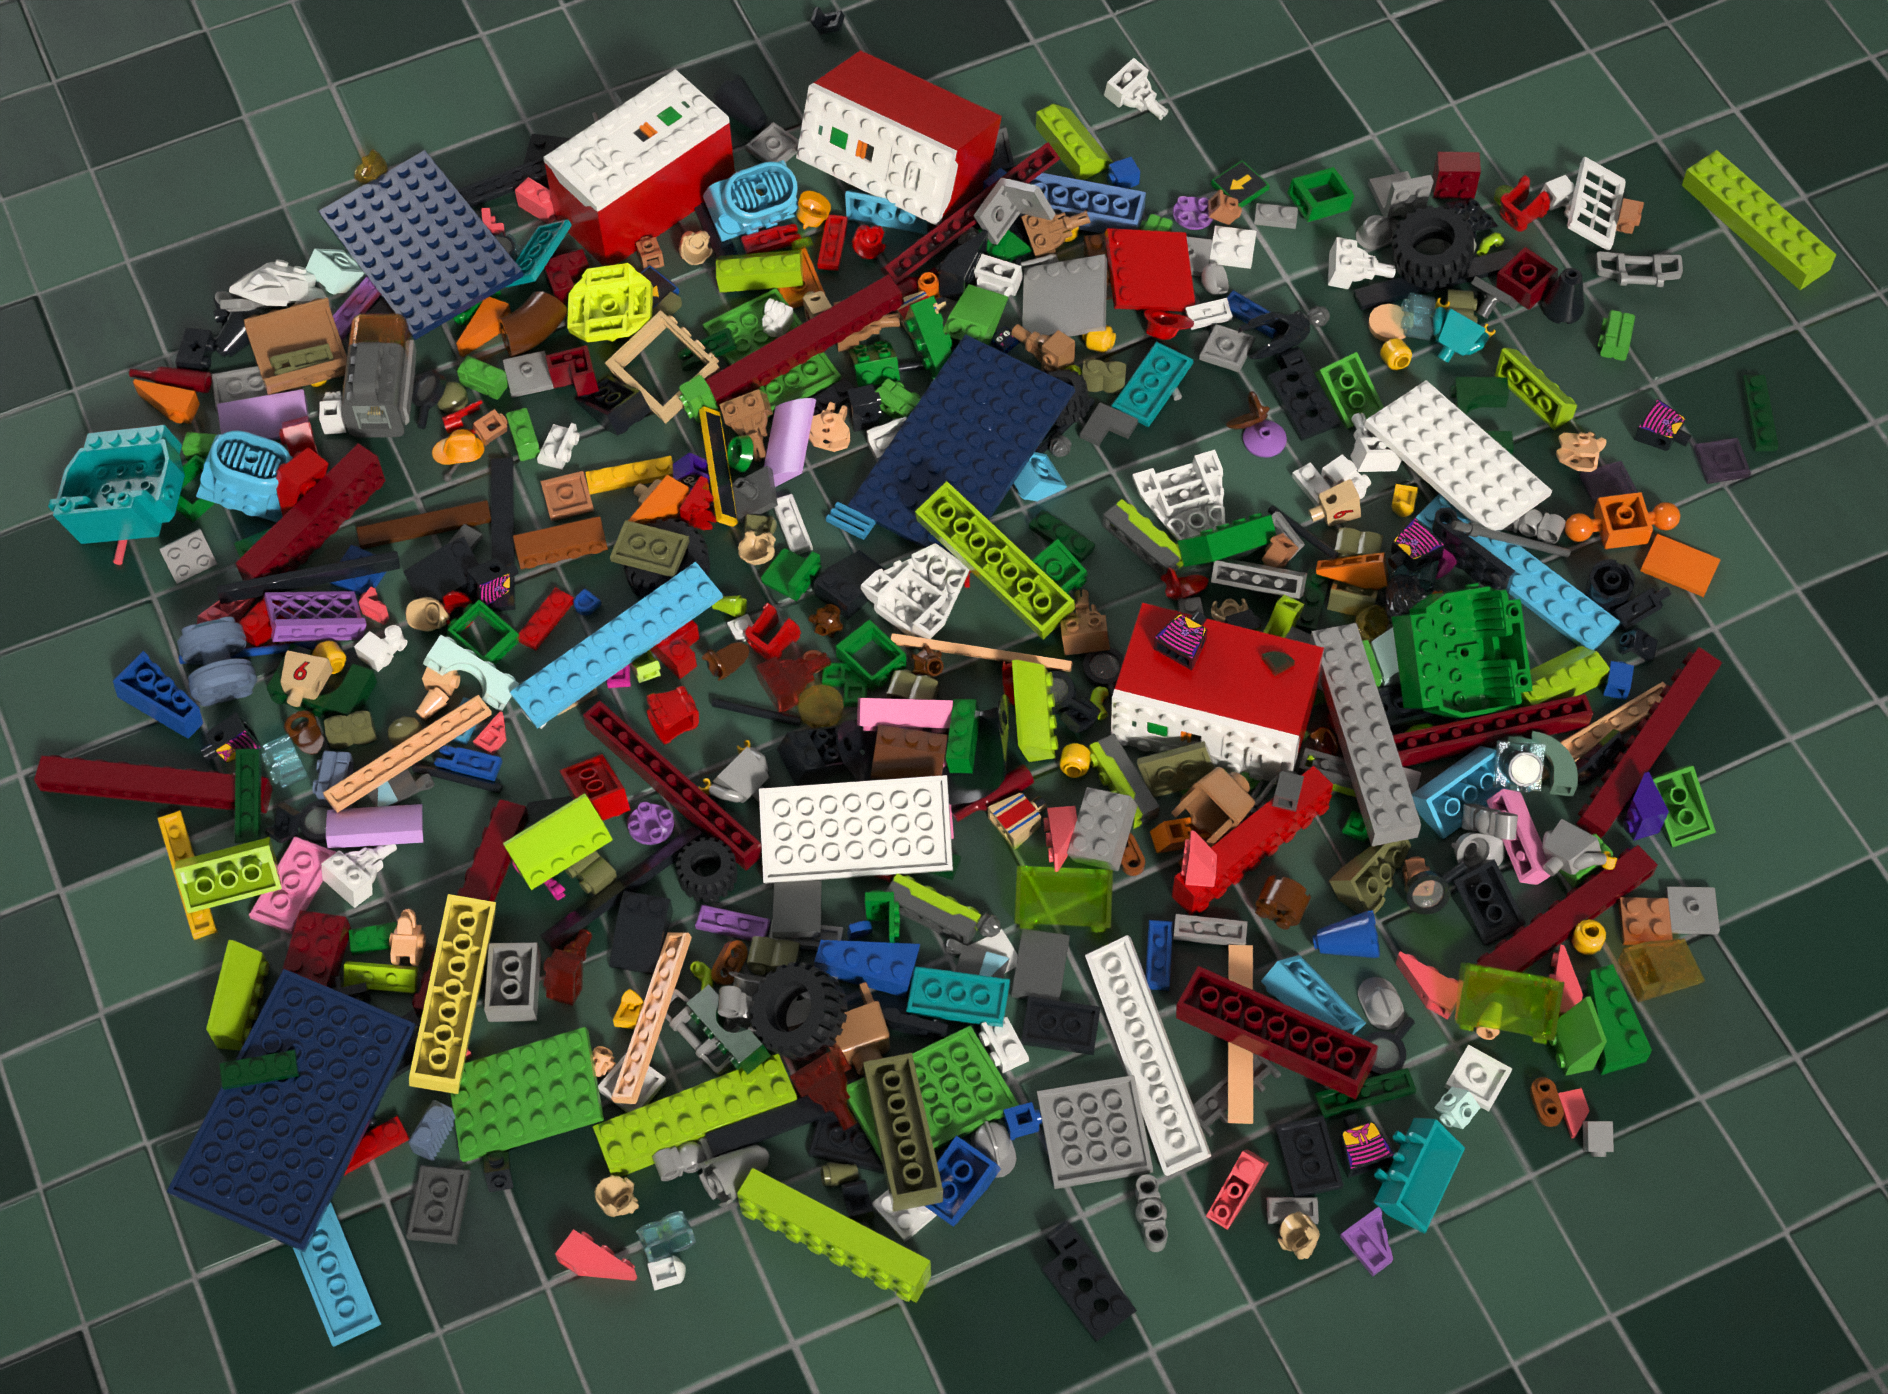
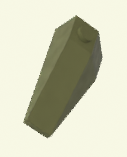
M1409 840L1370 846L1345 864L1329 880L1338 900L1357 914L1373 910L1375 914L1383 906L1386 900L1383 896L1387 888L1392 887L1394 883L1392 877L1396 869L1401 868L1411 847Z

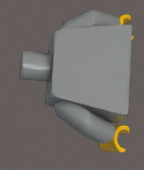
M745 740L744 745L746 748L737 746L739 755L713 780L715 784H711L710 780L705 778L703 782L707 787L701 788L699 786L698 788L707 796L712 795L736 803H744L751 795L759 802V789L764 788L762 784L769 778L765 756L751 747L749 740Z
M1563 819L1559 821L1554 830L1544 833L1542 848L1547 863L1543 866V869L1550 876H1554L1560 869L1573 875L1579 870L1593 865H1601L1605 869L1615 868L1617 858L1611 857L1609 851H1605L1604 854L1601 852L1597 837Z

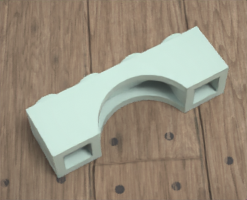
M442 635L439 636L423 662L425 666L442 676L454 670L471 673L481 684L482 700L501 712L511 698L510 691L519 685L512 675L500 672L492 663L484 662L473 651L463 649L457 645L455 640Z

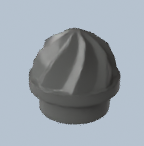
M1315 306L1309 311L1308 319L1311 325L1322 327L1329 321L1330 314L1324 306Z
M1058 435L1050 442V452L1055 457H1064L1071 451L1072 443L1063 435Z
M985 913L978 921L976 929L980 931L982 936L994 937L999 934L1001 925L996 915Z

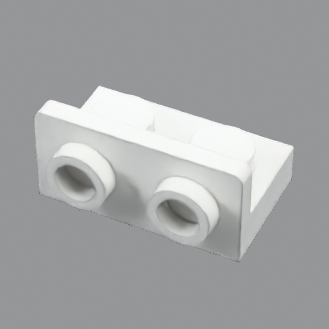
M907 417L894 419L887 424L875 426L867 431V444L877 462L905 423Z
M571 423L569 428L553 424L537 457L539 464L563 470L565 463L570 461L573 446L577 445L580 434L577 431L576 424Z
M1008 1017L1004 1018L1003 1027L989 1026L986 1022L981 1023L980 1040L984 1046L988 1045L992 1052L990 1053V1058L996 1067L999 1066L1002 1073L1029 1061V1057Z

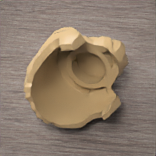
M700 230L696 233L687 231L682 235L678 250L682 259L688 264H702L712 255V248H708L710 236L707 231Z
M747 531L744 539L738 546L740 558L752 565H760L770 561L775 553L774 542L776 541L772 533L764 532L760 536H755L754 531Z
M1227 599L1218 609V602L1214 601L1211 607L1212 617L1215 621L1225 623L1226 616L1248 610L1247 602L1245 599H1241L1242 606H1239L1235 600Z
M613 1175L600 1180L594 1191L597 1204L606 1215L611 1217L628 1213L633 1214L639 1207L638 1199L633 1194L635 1184L627 1177L623 1179Z
M1302 1212L1291 1213L1281 1224L1279 1232L1282 1240L1279 1238L1278 1242L1283 1250L1293 1251L1298 1259H1308L1313 1253L1320 1233L1309 1216Z

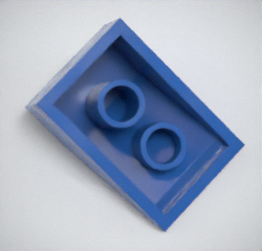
M957 1135L937 1162L943 1187V1202L925 1206L953 1227L988 1189L1001 1170L994 1161Z

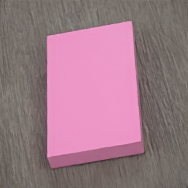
M294 836L278 864L282 889L261 894L249 914L250 918L293 934L299 911L307 910L323 882L321 864L336 852Z

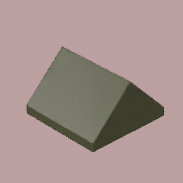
M1334 580L1327 610L1371 619L1378 589H1364Z

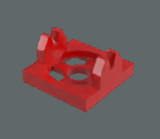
M702 476L698 478L679 508L681 521L688 523V527L693 526L701 530H712L713 526L709 521L717 522L715 515L707 510L710 507L711 501H714V497L709 491L707 478Z

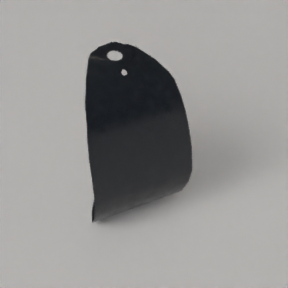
M1007 695L1001 696L997 707L980 712L973 773H950L948 765L943 767L942 776L947 775L949 805L972 803L985 798L996 791L1005 780L1010 701ZM857 720L842 722L837 732L836 744L841 759L858 782L878 780L870 778L877 731H863V726H857ZM923 728L924 732L935 733L932 732V728ZM946 728V732H945V733H937V734L948 735V736H947V743H946V751H945V753L947 752V745H948V737H949V730H950V728ZM845 737L851 742L850 751L844 746L843 740ZM860 750H864L865 754L862 755Z

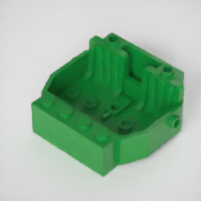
M1479 583L1467 584L1465 589L1430 594L1410 608V614L1392 617L1404 708H1423L1424 711L1445 718L1485 716L1505 711L1510 706L1520 705L1522 703L1521 693L1533 691L1521 599H1508L1507 590H1496L1490 586L1479 587Z

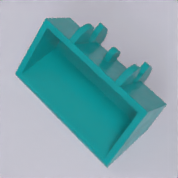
M1414 1118L1406 1136L1399 1131H1395L1393 1135V1140L1400 1145L1398 1152L1394 1153V1161L1388 1173L1386 1174L1383 1170L1377 1169L1374 1174L1375 1178L1382 1183L1374 1203L1388 1216L1425 1234L1465 1147L1437 1119Z

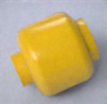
M1106 325V331L1083 334L1086 347L1101 353L1112 349L1116 339V333L1108 325Z
M1394 338L1384 343L1380 350V356L1390 369L1400 370L1409 365L1412 352L1403 340Z
M334 641L319 643L312 653L313 656L329 659L333 669L332 674H336L344 668L346 655Z
M1078 743L1065 746L1061 753L1060 769L1071 778L1084 776L1090 767L1091 752L1087 747Z
M1590 919L1580 922L1572 935L1574 948L1585 955L1596 954L1600 951L1606 939L1604 927L1599 922Z

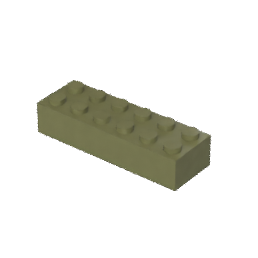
M912 1053L863 1062V1076L893 1212L943 1202V1187Z

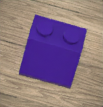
M1649 772L1644 773L1623 821L1624 829L1628 834L1630 833L1633 841L1658 834L1669 813Z

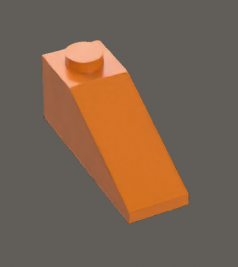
M492 297L483 300L456 343L460 356H466L500 334L498 319L511 313L509 303Z
M134 379L133 384L138 395L175 423H192L200 405L195 391Z
M666 475L628 521L644 525L648 522L651 524L656 523V520L659 519L665 521L678 515L680 512L679 508L689 494V487Z
M1385 552L1336 558L1334 560H1320L1317 562L1316 573L1321 576L1364 589L1372 588L1377 590L1388 584L1389 574Z
M1191 817L1163 821L1150 831L1157 853L1185 848V839L1190 840L1191 831H1195L1204 841L1212 836L1205 830H1199L1191 822Z

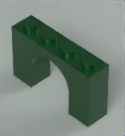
M1455 377L1454 385H1450L1449 397L1453 398V404L1466 415L1476 408H1506L1509 397L1508 377ZM1484 430L1511 455L1513 454L1512 431Z
M291 644L287 650L312 655L313 653L310 649ZM284 655L267 686V691L273 702L283 705V703L290 705L287 703L289 695L284 693L281 686V676L285 661ZM352 664L342 684L335 691L326 695H318L314 700L303 698L299 707H292L298 711L305 710L310 712L311 710L319 718H330L338 715L348 716L351 713L362 711L377 683L374 671Z

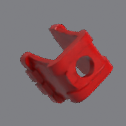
M1526 175L1519 179L1518 185L1510 193H1505L1501 197L1500 203L1502 205L1500 209L1501 219L1518 232L1526 230L1527 225L1538 217L1543 218L1550 208V198L1545 191L1540 193L1522 212L1516 208L1529 195L1530 179Z
M767 602L762 608L763 613L752 627H747L745 635L748 644L756 653L770 662H776L788 645L799 640L801 631L799 626L792 619L788 618L768 645L761 639L779 622L775 607Z
M680 686L673 691L658 694L652 693L646 696L649 710H647L649 724L657 739L663 745L671 743V740L678 735L693 730L698 726L699 712L692 696L688 694L684 686Z

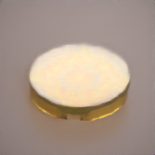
M816 685L803 692L799 698L798 708L802 720L811 727H830L842 717L844 704L838 690L827 685Z

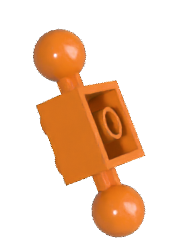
M1642 492L1600 497L1597 499L1593 511L1595 519H1590L1582 513L1573 514L1566 521L1565 533L1571 540L1582 542L1587 540L1593 532H1599L1604 549L1648 544L1653 531L1652 525L1654 524L1660 530H1671L1680 521V511L1674 504L1663 502L1656 505L1652 512H1648Z

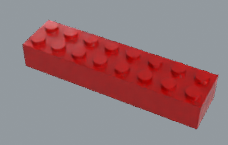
M1312 766L1301 775L1304 776L1296 812L1272 806L1274 800L1272 798L1211 847L1217 854L1214 887L1185 885L1186 876H1182L1181 872L1175 876L1172 898L1189 915L1193 916L1197 912H1203L1209 906L1211 900L1214 898L1219 899L1227 890L1226 888L1232 883L1234 885L1238 884L1247 871L1255 870L1261 864L1262 859L1266 856L1271 857L1278 850V846L1283 842H1290L1299 829H1306L1312 823L1314 817L1317 815L1322 816L1329 809L1333 784L1315 766Z

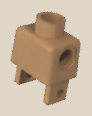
M1216 767L1189 789L1180 799V804L1171 813L1177 817L1186 809L1191 815V822L1199 830H1205L1212 835L1206 841L1207 845L1211 847L1238 826L1254 807L1255 801L1249 795L1250 786L1245 777L1236 772L1228 774L1223 768Z
M866 982L859 984L860 995L864 1005L844 1012L847 1015L846 1023L843 1022L841 1028L843 1031L841 1035H837L835 1038L837 1042L832 1047H829L840 1068L854 1065L858 1075H863V1062L882 1059V1054L890 1050L889 1031L879 1001L874 1002Z

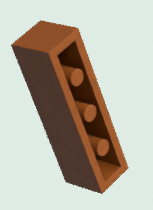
M600 516L513 536L521 569H530L547 563L553 564L560 560L575 559L583 555L597 554L608 550Z

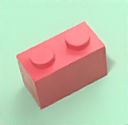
M529 177L515 189L519 207L547 224L552 223L556 219L549 189Z

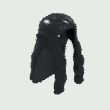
M1300 310L1292 314L1270 312L1253 318L1248 324L1241 325L1238 328V333L1267 325L1278 333L1271 343L1248 355L1253 360L1277 355L1299 345L1310 333V321L1306 314Z
M1399 574L1395 575L1388 582L1385 596L1382 600L1385 603V612L1389 624H1392L1393 616L1410 614L1409 609L1427 597L1416 575L1412 577L1411 575Z

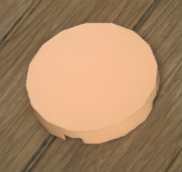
M1380 305L1370 313L1369 330L1375 338L1384 342L1394 338L1402 340L1410 331L1411 318L1408 312L1398 305Z

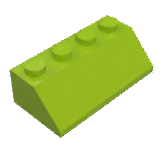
M1052 104L1036 112V129L1046 142L1050 143L1076 179L1085 180L1108 169L1109 164L1113 163L1111 158L1070 109Z
M802 250L719 256L716 260V279L719 292L803 286Z
M1503 348L1501 350L1495 376L1508 377V388L1555 431L1574 417L1577 404L1571 397L1562 392L1556 383L1549 380L1542 370L1537 369L1525 355H1522L1516 349Z
M1578 646L1531 669L1533 691L1521 693L1522 703L1518 706L1522 708L1578 696L1605 683L1610 668L1597 651Z
M1012 660L1018 746L1028 762L1056 758L1055 750H1058L1057 736H1054L1053 730L1057 728L1055 715H1052V707H1055L1054 695L1050 691V686H1053L1052 673L1048 672L1042 664Z
M584 793L507 840L503 845L529 888L533 890L613 839Z
M270 837L186 858L175 863L174 871L187 913L282 889L277 860Z
M228 940L206 1030L217 1048L241 1051L252 1030L253 1020H256L258 1017L257 1003L258 999L263 996L264 985L262 983L264 976L268 975L269 962L266 961L262 952L234 940Z

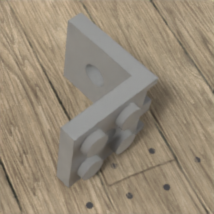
M1408 171L1369 179L1368 186L1383 217H1387L1389 220L1391 217L1398 215L1402 219L1405 215L1414 212L1415 209L1420 207L1425 209L1433 185L1431 175L1411 179Z
M1000 178L976 211L974 217L982 230L988 231L989 241L992 244L998 245L1020 213L1047 220H1052L1056 214L1039 186Z

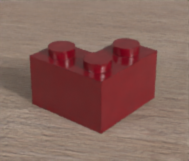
M583 249L552 257L544 267L545 276L552 295L564 305L568 304V296L574 285L583 278L582 275L589 269Z
M587 345L546 355L548 370L554 388L575 384L578 396L589 395L599 391Z

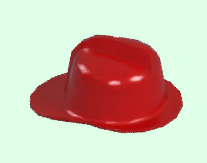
M1149 309L1144 312V317L1148 320L1147 334L1158 339H1171L1176 336L1179 329H1188L1194 326V321L1187 316L1166 313L1156 309Z

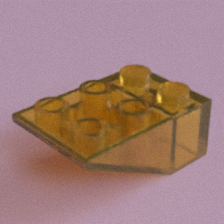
M1685 939L1643 942L1624 948L1618 959L1638 1003L1705 982Z

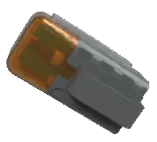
M358 314L352 319L341 412L347 430L352 436L360 438L400 437L404 434L405 425L409 423L417 350L414 340L411 338L407 320L401 314Z

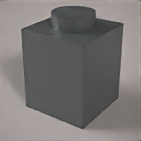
M1281 771L1272 806L1296 812L1304 776L1293 771Z

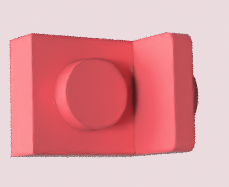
M481 208L482 221L494 236H506L504 224L496 223V217L491 216L490 208Z
M370 587L359 599L358 603L363 615L385 625L390 619L387 607L378 600L376 589Z

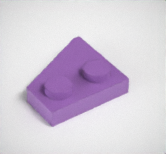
M1379 1206L1344 1231L1340 1236L1372 1277L1393 1261L1391 1247L1388 1245L1387 1231L1382 1220V1211Z

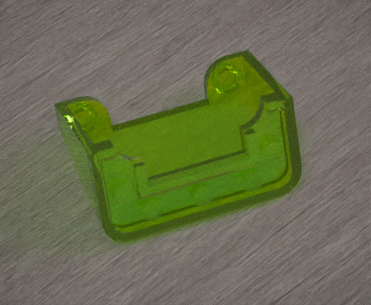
M1017 866L1015 924H1019V928L1034 929V924L1091 927L1092 932H1105L1106 928H1111L1113 870L1061 867L1058 872H1055L1054 867Z
M1461 962L1455 1023L1459 1024V1029L1473 1031L1474 1027L1480 1026L1526 1034L1532 1037L1533 1042L1547 1044V1040L1555 1041L1565 982L1540 975Z

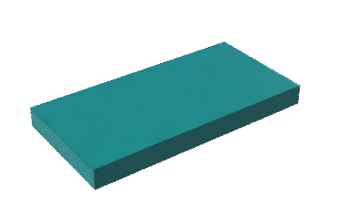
M568 219L537 227L515 260L523 271L524 276L506 286V288L536 281L572 226Z
M1156 342L1111 407L1137 418L1138 423L1149 427L1193 365V359Z
M914 966L906 1012L907 1014H916L918 1016L975 1024L986 1022L989 1026L1003 1027L1010 979Z

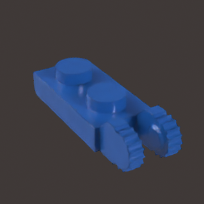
M442 746L439 752L446 757L453 758V760L437 758L434 764L444 770L495 781L503 761L500 757L469 749Z

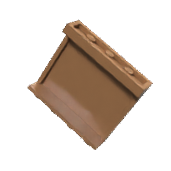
M317 298L309 303L294 304L290 308L275 309L267 314L260 316L252 315L248 319H244L245 330L267 395L285 392L345 375L347 356L329 307L328 298ZM329 344L334 358L333 361L274 376L275 369L269 361L271 357ZM284 363L282 366L286 368L289 367V364Z

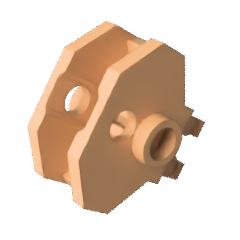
M830 402L826 411L823 410L821 414L813 416L809 441L814 447L833 452L848 448L850 429L844 422L848 412L847 406H842L839 414L834 413L835 403ZM826 439L830 443L825 444L823 441Z
M1582 432L1579 434L1563 433L1558 438L1561 448L1556 451L1559 462L1576 471L1592 472L1597 469L1599 452L1604 449L1607 443L1606 439L1601 437L1596 440V435L1592 432L1586 434Z
M409 908L403 910L394 933L390 934L389 945L391 947L390 954L393 965H399L400 958L403 956H410V963L413 966H418L423 956L426 936L422 930V925H416L414 910Z

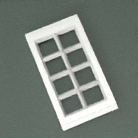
M1583 157L1579 167L1567 223L1568 229L1607 251L1611 250L1626 183L1625 179L1589 158ZM1587 171L1600 178L1598 185L1586 179ZM1603 180L1616 187L1614 194L1602 188ZM1584 185L1597 191L1596 199L1583 193ZM1601 194L1613 201L1612 208L1599 202ZM1581 199L1594 205L1593 213L1580 207ZM1598 208L1610 214L1609 222L1596 216ZM1578 213L1591 219L1590 227L1577 220ZM1595 222L1607 228L1606 236L1593 230Z

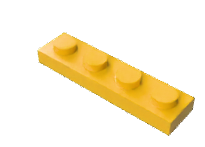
M672 456L585 472L589 493L596 494L637 486L639 483H653L657 479L662 481L666 475L673 478Z

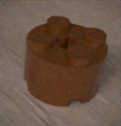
M1272 875L1266 879L1255 903V913L1261 918H1268L1276 922L1279 928L1288 930L1290 926H1296L1300 923L1311 896L1310 894L1308 896L1305 894L1307 889L1300 883L1287 877L1277 880L1275 879L1276 875Z

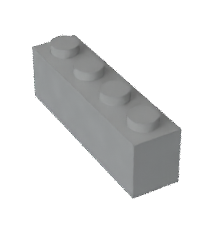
M1223 558L1214 561L1211 582L1282 596L1285 594L1299 599L1304 595L1307 573Z

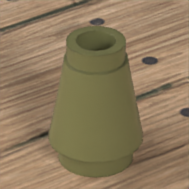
M827 1163L826 1166H821L820 1169L822 1185L829 1186V1188L858 1179L856 1164Z

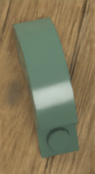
M1532 731L1530 739L1523 736L1508 737L1505 745V756H1508L1509 753L1516 749H1523V746L1528 747L1527 750L1540 758L1543 766L1549 773V794L1574 796L1578 783V772L1575 761L1565 746L1551 736Z

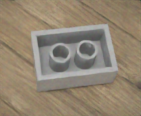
M1086 788L1067 854L1074 862L1119 871L1138 806L1132 797Z
M489 943L484 1007L488 1022L537 1021L541 953L538 943Z

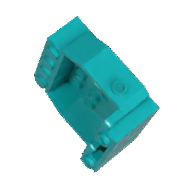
M165 425L88 433L84 448H80L64 470L57 499H50L48 507L54 512L53 516L81 544L159 537L162 523L170 522L175 515L185 477L179 456L182 444Z

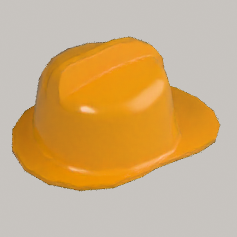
M805 191L798 200L796 217L803 223V229H806L808 226L818 227L828 218L831 204L820 193Z
M460 429L452 432L448 438L436 443L432 450V456L437 463L443 465L472 462L483 455L484 445L472 432Z

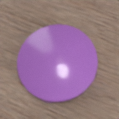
M1179 197L1173 207L1175 221L1182 227L1191 230L1206 228L1213 221L1208 215L1209 199L1205 197Z
M642 802L628 818L627 828L629 834L634 840L642 844L653 845L661 843L673 832V813L661 805Z

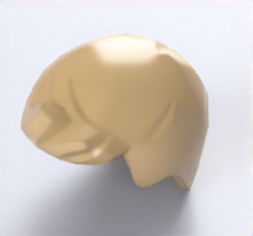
M431 597L415 599L406 608V620L409 626L426 632L444 627L446 620L450 618L444 605Z

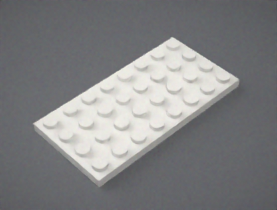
M1427 380L1365 421L1364 426L1472 523L1479 524L1483 528L1500 532L1547 499L1552 493V490Z
M947 775L759 789L763 883L765 884L953 871Z

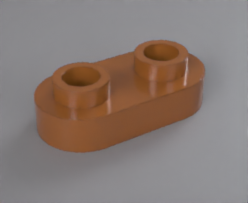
M1130 833L1120 866L1127 875L1137 876L1145 868V858L1135 837ZM1135 863L1137 866L1130 867L1129 864Z
M729 941L722 948L711 970L715 983L728 985L734 982V977L729 972L739 973L748 955L747 947L742 941Z
M1537 1078L1530 1088V1095L1537 1117L1545 1126H1557L1563 1118L1564 1110L1556 1086L1548 1078ZM1545 1086L1548 1091L1544 1092L1540 1087ZM1547 1109H1553L1555 1114L1548 1113Z

